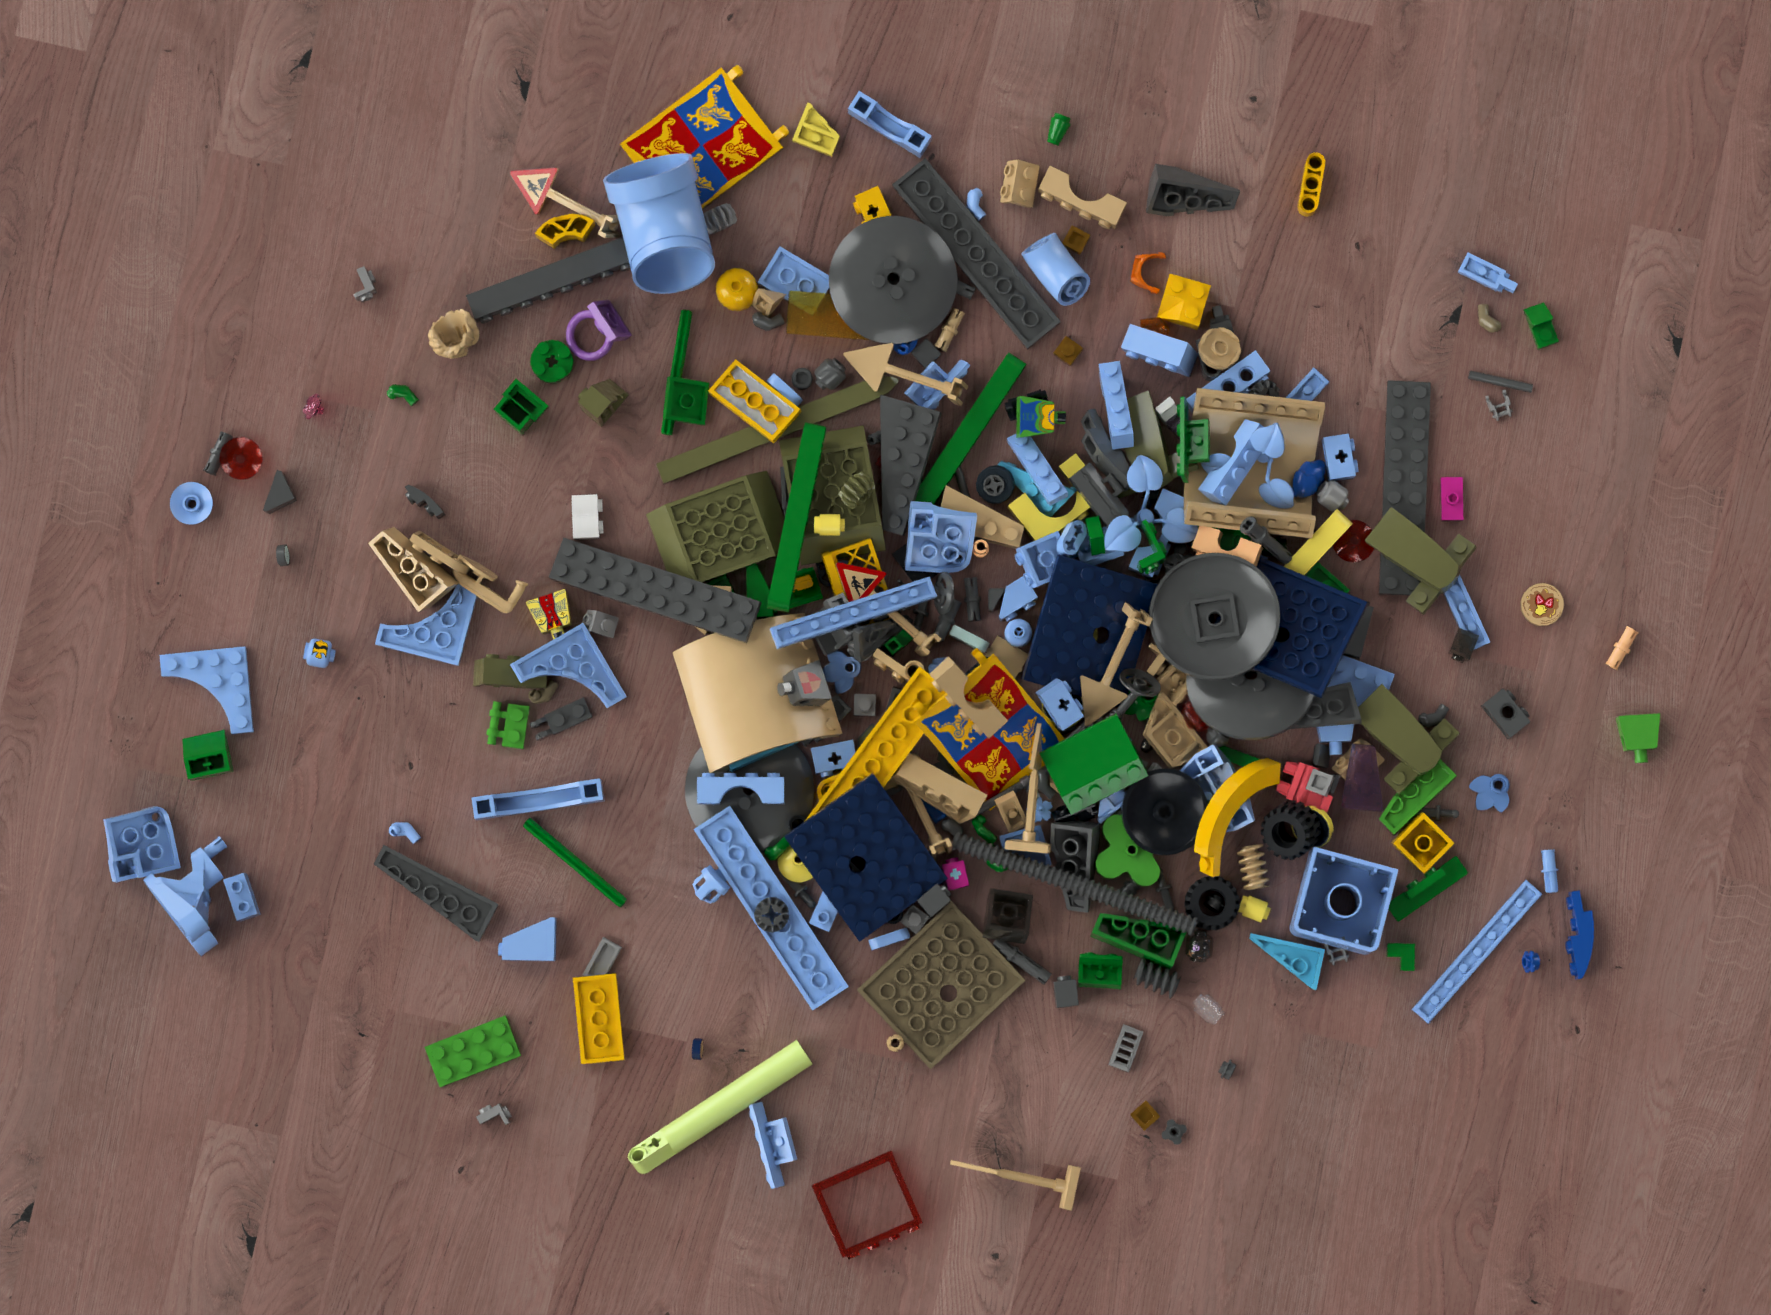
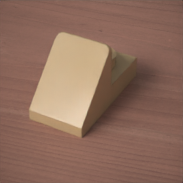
M1014 790L994 800L1009 833L1025 827L1026 816Z

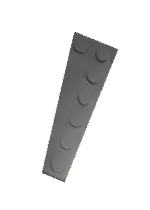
M1351 682L1327 687L1322 698L1314 695L1307 713L1290 729L1361 723V716Z
M383 845L374 862L375 866L474 940L480 942L499 904Z

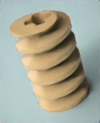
M1263 844L1241 847L1242 850L1237 852L1238 856L1244 857L1238 861L1239 864L1245 865V867L1240 869V872L1247 874L1242 878V881L1248 882L1247 885L1243 886L1244 890L1269 887L1264 885V883L1269 881V878L1262 876L1268 872V869L1261 868L1262 865L1266 864V861L1259 860L1260 857L1265 855L1264 852L1258 851L1259 848L1263 847Z

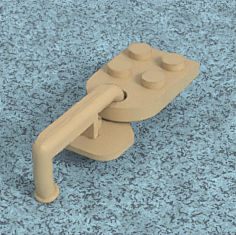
M422 531L413 533L409 539L413 543V548L421 553L426 551L431 555L430 559L440 565L444 563L451 567L459 585L503 613H509L513 610L526 586H528V583L516 580V587L507 600L481 583L484 577L490 581H495L498 576L480 563L461 554H455ZM470 568L473 570L472 573L478 576L477 581L467 575Z

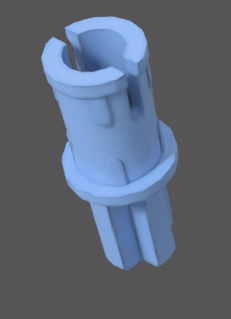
M1555 849L1542 850L1543 870H1541V873H1544L1546 893L1558 892L1556 871L1559 870L1556 869Z

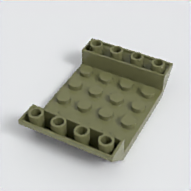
M864 426L826 432L800 557L801 566L823 562L821 553L831 552L871 538L875 552L886 551L875 489L865 503L854 509L846 506L839 497L841 487L856 473L863 472L874 483ZM802 436L779 440L789 496ZM820 514H841V518H845V531H841L840 536H820V533H814V516H820ZM868 544L861 546L856 555L869 554ZM844 552L836 555L837 559L851 557V555Z
M767 471L736 478L667 503L646 514L666 571L702 583L767 559L777 558L785 520Z

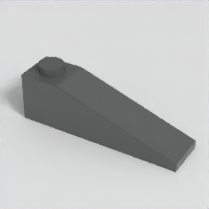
M1155 164L1149 181L1146 213L1174 216V213L1187 212V214H1194V211L1207 210L1208 212L1233 210L1240 190L1177 167Z
M1088 821L1051 823L1050 844L1057 862L1055 864L1057 870L1061 868L1063 872L1069 871L1071 875L1075 873L1077 877L1081 875L1082 879L1094 880L1095 860L1098 856L1100 841V823ZM1066 888L1062 890L1067 910L1089 912L1091 897L1087 899L1085 895L1079 896L1080 893L1073 894V891L1070 890L1068 892Z

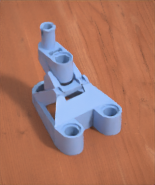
M220 836L203 849L199 847L191 853L193 871L183 879L156 878L152 873L143 879L151 893L200 956H203L219 944L209 931L208 919L209 904L211 902L209 889L224 878L211 861V858L227 848V845Z

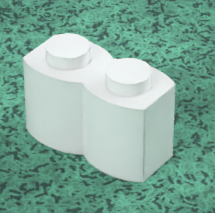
M597 494L572 495L573 539H599L600 533H604L603 521H599V512H603L602 499H598Z

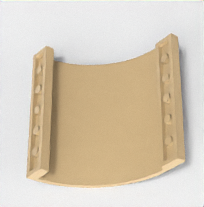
M1197 388L1191 420L1208 419L1210 422V455L1223 453L1232 457L1236 448V440L1233 436L1245 419L1260 423L1263 427L1278 423L1283 434L1285 449L1280 457L1272 458L1270 481L1274 478L1285 480L1293 487V477L1296 471L1300 469L1305 461L1312 462L1315 460L1325 402ZM1256 460L1226 506L1212 502L1198 490L1208 475L1201 466V463H1198L1199 469L1189 472V482L1184 483V524L1240 530L1243 520L1252 516L1260 526L1268 529L1269 534L1312 538L1316 516L1312 515V495L1307 498L1294 497V506L1287 509L1271 506L1262 499L1259 487L1261 484L1266 483L1267 462L1261 463Z
M805 613L755 620L747 643L713 633L673 652L710 773L728 771L730 764L776 747L820 737H837L842 734L832 699L822 706H793L790 704L788 695L780 696L777 691L778 684L783 683L784 675L793 669L819 660L813 638L777 649L769 630L771 627L805 617Z

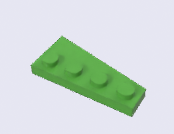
M1440 759L1432 770L1422 776H1418L1400 795L1396 793L1379 821L1395 836L1446 788L1457 775Z

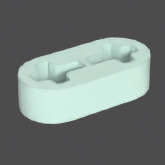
M953 625L949 633L951 637L974 649L978 648L982 653L986 652L990 644L956 625Z

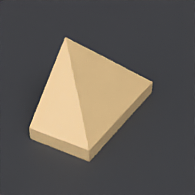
M759 288L755 293L752 306L769 318L786 294Z

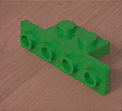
M1184 396L1180 397V404H1177V415L1180 417V424H1177V435L1180 437V443L1177 444L1178 457L1180 456V463H1177V475L1181 476L1184 483H1188L1189 463L1210 462V422L1208 419L1189 420V405Z
M1454 856L1439 868L1432 867L1424 874L1425 877L1420 881L1415 879L1407 884V890L1390 901L1388 910L1395 920L1399 922L1466 876L1468 871L1459 858Z

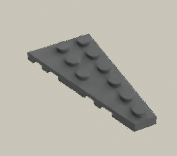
M880 395L882 530L905 536L908 526L910 502L916 500L942 413L884 395Z

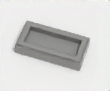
M603 937L582 975L608 974L622 947Z

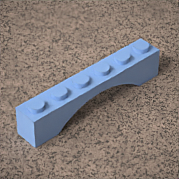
M600 778L534 790L471 797L475 820L605 801L602 780Z

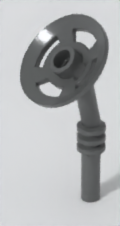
M942 572L935 582L934 589L937 597L934 599V604L940 615H946L953 604L954 585L951 575L948 572ZM885 614L873 618L876 623L889 618V616Z
M1131 668L1123 670L1119 676L1120 681L1131 693L1116 710H1112L1113 713L1110 712L1109 716L1105 718L1117 713L1121 720L1122 715L1139 696L1152 697L1158 695L1161 690L1160 683L1152 675L1142 670ZM1147 682H1149L1152 685V687H1148Z

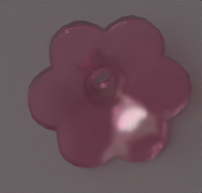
M314 394L313 397L310 396L307 399L303 409L306 419H310L316 414L321 415L324 412V407L320 406L321 399L319 394Z

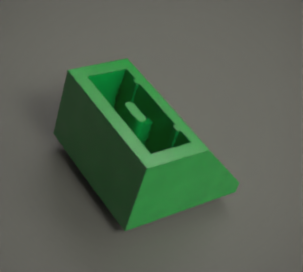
M225 730L182 739L183 759L188 780L195 781L234 772Z

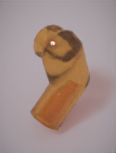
M1161 318L1140 319L1141 328L1153 329L1157 333L1169 335L1170 327Z

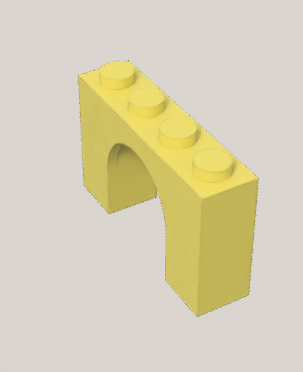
M1075 453L1062 463L1058 469L1070 485L1074 487L1069 478L1082 469L1085 464ZM1078 491L1075 492L1076 503L1073 509L1062 517L1054 518L1044 515L1037 509L1026 493L1008 505L1009 511L1024 526V530L1033 541L1056 531L1062 534L1068 523L1075 520L1082 521L1086 518L1091 507Z

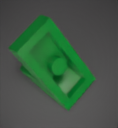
M1544 302L1523 309L1538 350L1559 342L1552 324L1553 316Z

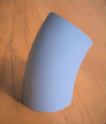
M1056 233L1041 238L1022 252L1021 255L1033 273L1060 305L1068 306L1077 302L1088 290L1090 285L1089 275L1070 255Z

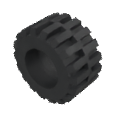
M1286 801L1264 817V821L1261 824V827L1264 829L1261 830V835L1264 836V839H1262L1263 843H1267L1269 846L1267 847L1269 852L1271 850L1274 851L1273 855L1276 857L1281 855V859L1284 860L1287 858L1294 860L1315 846L1319 840L1317 836L1321 834V830L1318 829L1320 822L1316 821L1317 815L1310 812L1311 808L1309 806L1305 808L1302 802L1296 804V801H1290L1289 803ZM1284 822L1290 823L1295 828L1297 839L1288 835L1284 828Z
M1208 876L1200 878L1190 886L1185 895L1184 907L1186 915H1191V918L1197 917V927L1208 931H1215L1228 926L1236 918L1240 907V899L1236 888L1231 885V882L1222 877ZM1210 890L1219 892L1225 901L1223 911L1216 916L1204 914L1199 906L1202 894Z

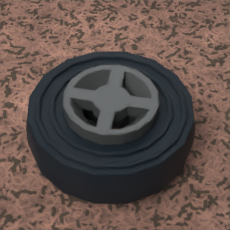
M998 465L983 469L976 480V490L979 496L985 502L991 504H1000L1008 500L1013 494L1015 487L1012 474L1006 468Z

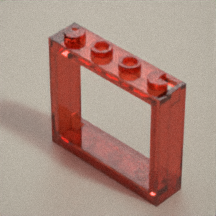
M888 1151L811 1185L842 1258L847 1256L849 1260L860 1255V1250L867 1248L868 1251L880 1246V1241L887 1239L888 1242L900 1238L899 1233L907 1230L908 1234L920 1229L919 1224L923 1223L892 1151ZM889 1161L914 1219L846 1248L822 1190Z

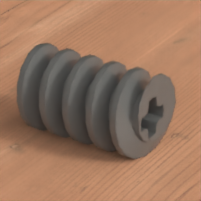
M1142 958L1134 978H1137L1136 985L1138 986L1144 981L1145 989L1152 984L1153 992L1161 988L1162 996L1166 991H1169V998L1171 999L1176 992L1181 976L1177 979L1176 971L1169 975V968L1161 972V965H1157L1153 969L1152 961L1145 966V959Z

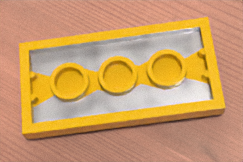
M736 359L708 390L711 396L772 443L778 440L801 413L799 407Z

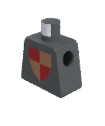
M820 660L793 669L783 676V683H779L777 686L779 695H788L790 704L793 706H822L832 699Z

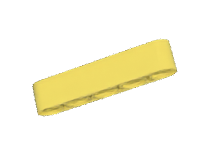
M1336 509L1313 534V537L1309 538L1292 556L1291 561L1283 567L1305 576L1353 523Z

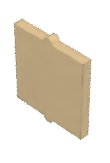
M998 635L991 647L987 648L985 657H990L994 653L1014 678L1017 677L1019 672H1022V667L1028 658L1026 652L1011 646Z

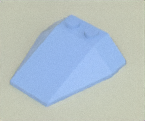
M1216 744L1196 753L1180 770L1199 784L1208 804L1219 787L1236 772L1231 761ZM1250 798L1237 810L1226 832L1236 831L1255 821Z

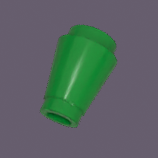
M1055 113L1054 117H1051L1047 142L1059 146L1071 125V118Z

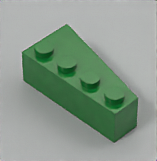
M1100 913L1090 937L1170 970L1173 967L1186 932L1182 933V930L1176 931L1174 927L1170 929L1168 925L1163 926V923L1156 924V922L1143 919L1139 920Z

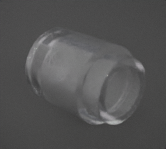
M1201 993L1193 1002L1195 1005L1193 1010L1207 1023L1210 1022L1212 1025L1225 1014L1222 1010L1223 1007L1208 993L1205 996Z

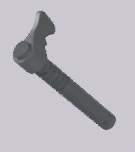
M1030 775L1019 779V782L983 802L976 817L996 805L995 799L1013 790L1015 793L1022 789L1029 792Z

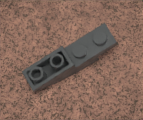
M1096 409L1087 410L1081 420L1086 432L1081 441L1099 470L1106 477L1112 473L1124 488V491H1127L1129 489L1127 482L1129 465L1126 461L1125 453L1121 449L1112 450L1110 437L1106 434L1102 419L1098 416Z

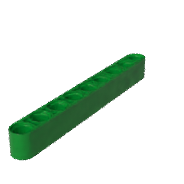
M1007 353L921 483L915 501L932 502L935 505L945 490L946 485L949 484L956 470L961 466L1027 365L1025 362L1011 353Z
M806 422L804 424L767 603L768 609L789 612L826 435V426Z

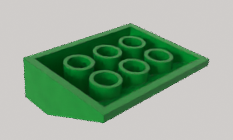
M1117 713L1039 752L1071 815L1148 776L1146 767Z

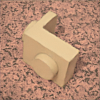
M1150 643L1148 649L1158 656L1146 673L1152 676L1155 674L1159 676L1166 667L1164 664L1166 659L1160 653L1156 644Z

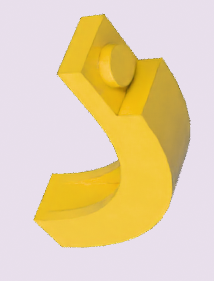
M1270 758L1249 763L1232 774L1213 795L1203 813L1195 839L1194 852L1200 854V872L1211 877L1220 876L1222 844L1229 823L1237 810L1249 797L1263 788L1280 784L1281 763Z

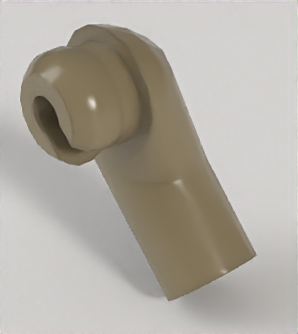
M1488 304L1478 305L1480 326L1491 333L1500 331L1501 323L1489 316Z
M549 680L545 689H533L529 692L528 697L535 704L549 702L559 684Z

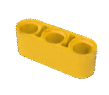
M1318 152L1310 154L1304 165L1298 211L1305 217L1312 216L1319 204L1325 158ZM1316 159L1320 162L1321 166L1319 168H1312L1309 161ZM1308 180L1315 181L1317 188L1309 189L1306 186V182ZM1310 201L1313 204V209H1304L1302 203Z

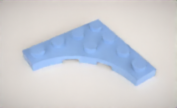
M458 584L447 600V603L439 611L422 621L410 625L380 624L375 645L459 666L477 596Z
M584 623L510 664L520 683L540 676L570 678L593 691L606 708L627 697Z
M245 646L160 655L162 677H179L194 681L216 697L228 717L231 734L254 732L247 649Z

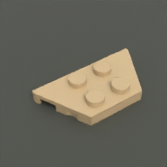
M1160 692L1154 703L1143 736L1169 768L1185 765L1196 753L1207 748V745L1164 692Z

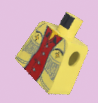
M565 589L526 601L542 634L551 632L553 639L565 633L563 628L572 625L568 596Z

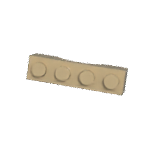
M1049 166L1038 189V193H1041L1043 199L1050 202L1055 200L1060 203L1062 208L1069 211L1074 209L1080 212L1079 215L1087 220L1093 218L1099 221L1098 224L1106 229H1110V227L1116 228L1127 202L1108 193L1096 201H1085L1078 198L1070 188L1069 174L1052 166Z
M949 656L930 673L934 679L932 682L934 687L939 692L944 690L948 694L945 697L953 707L957 704L961 708L958 712L966 721L971 719L974 722L972 727L979 735L984 733L990 738L1008 722L989 699L977 703L965 699L964 686L968 677Z

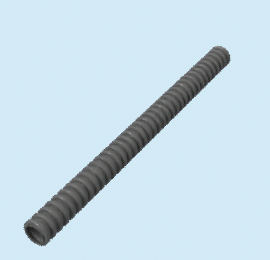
M961 832L956 833L952 843V850L954 851L957 849L959 853L963 851L965 855L977 856L979 860L982 858L984 862L996 863L998 867L1002 865L1004 869L1009 868V871L1016 870V873L1021 872L1023 876L1027 874L1029 878L1041 879V882L1044 883L1046 881L1048 885L1052 883L1054 887L1060 886L1062 890L1066 888L1068 892L1070 890L1073 891V894L1080 893L1079 896L1081 897L1083 895L1087 899L1091 897L1093 901L1099 900V903L1104 902L1106 906L1110 904L1112 908L1116 906L1118 910L1124 909L1126 913L1128 911L1131 912V915L1135 913L1137 917L1143 916L1145 920L1149 918L1151 922L1153 920L1156 921V924L1163 923V926L1168 925L1170 929L1174 927L1176 931L1188 932L1190 936L1194 933L1198 922L1197 917L1191 918L1189 914L1185 916V913L1182 912L1180 914L1178 910L1171 911L1172 908L1166 909L1164 905L1160 907L1158 903L1146 902V899L1143 898L1141 900L1139 896L1135 898L1133 894L1127 895L1125 891L1121 893L1119 889L1117 891L1114 890V887L1107 888L1108 885L1106 884L1102 886L1100 882L1096 884L1094 880L1082 879L1081 875L1079 877L1075 873L1071 875L1069 871L1063 872L1061 868L1057 870L1056 866L1052 868L1050 864L1044 865L1042 861L1040 863L1036 859L1032 861L1031 857L1019 856L1017 852L1015 854L1011 850L1007 852L1005 848L999 849V846L994 847L992 843L989 845L986 844V841L982 843L980 839L974 840L972 836L970 838L967 837V834L961 835Z

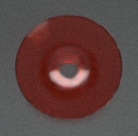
M236 437L225 443L221 449L219 459L223 471L228 476L238 480H245L253 477L260 470L263 455L260 447L253 440L246 437ZM243 456L244 462L238 463L236 458Z
M1350 520L1353 524L1334 543L1333 548L1342 560L1357 563L1367 559L1374 550L1373 547L1365 542L1372 529L1362 521ZM1351 537H1357L1358 543H1351Z

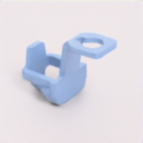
M711 865L705 867L701 871L702 874L692 884L695 895L700 900L709 904L716 902L721 895L724 896L731 888L720 869L715 870ZM704 878L705 883L702 886H698L697 884ZM713 890L717 891L718 894L710 899L711 892Z

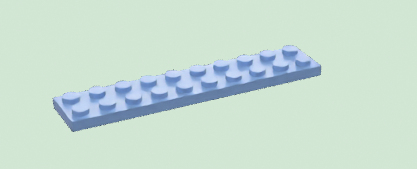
M728 806L694 829L695 833L756 925L754 912L760 901L765 898L774 897L786 904L789 910V919L781 930L767 932L758 925L757 927L812 1011L848 988L849 986L732 808ZM770 905L769 913H765L762 917L770 918L771 924H774V918L781 915V913L774 912L772 905Z

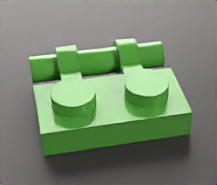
M493 701L492 710L490 709L489 716H491L490 727L486 733L488 736L487 744L496 745V738L500 737L503 738L502 747L524 749L530 706L508 703L507 712L501 711L502 702ZM499 718L506 719L504 731L498 730Z

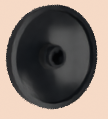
M1168 768L1148 771V776L1131 784L1124 795L1121 806V818L1124 829L1130 839L1147 852L1158 855H1173L1183 852L1195 844L1197 830L1208 805L1206 796L1199 784L1192 777L1181 771Z

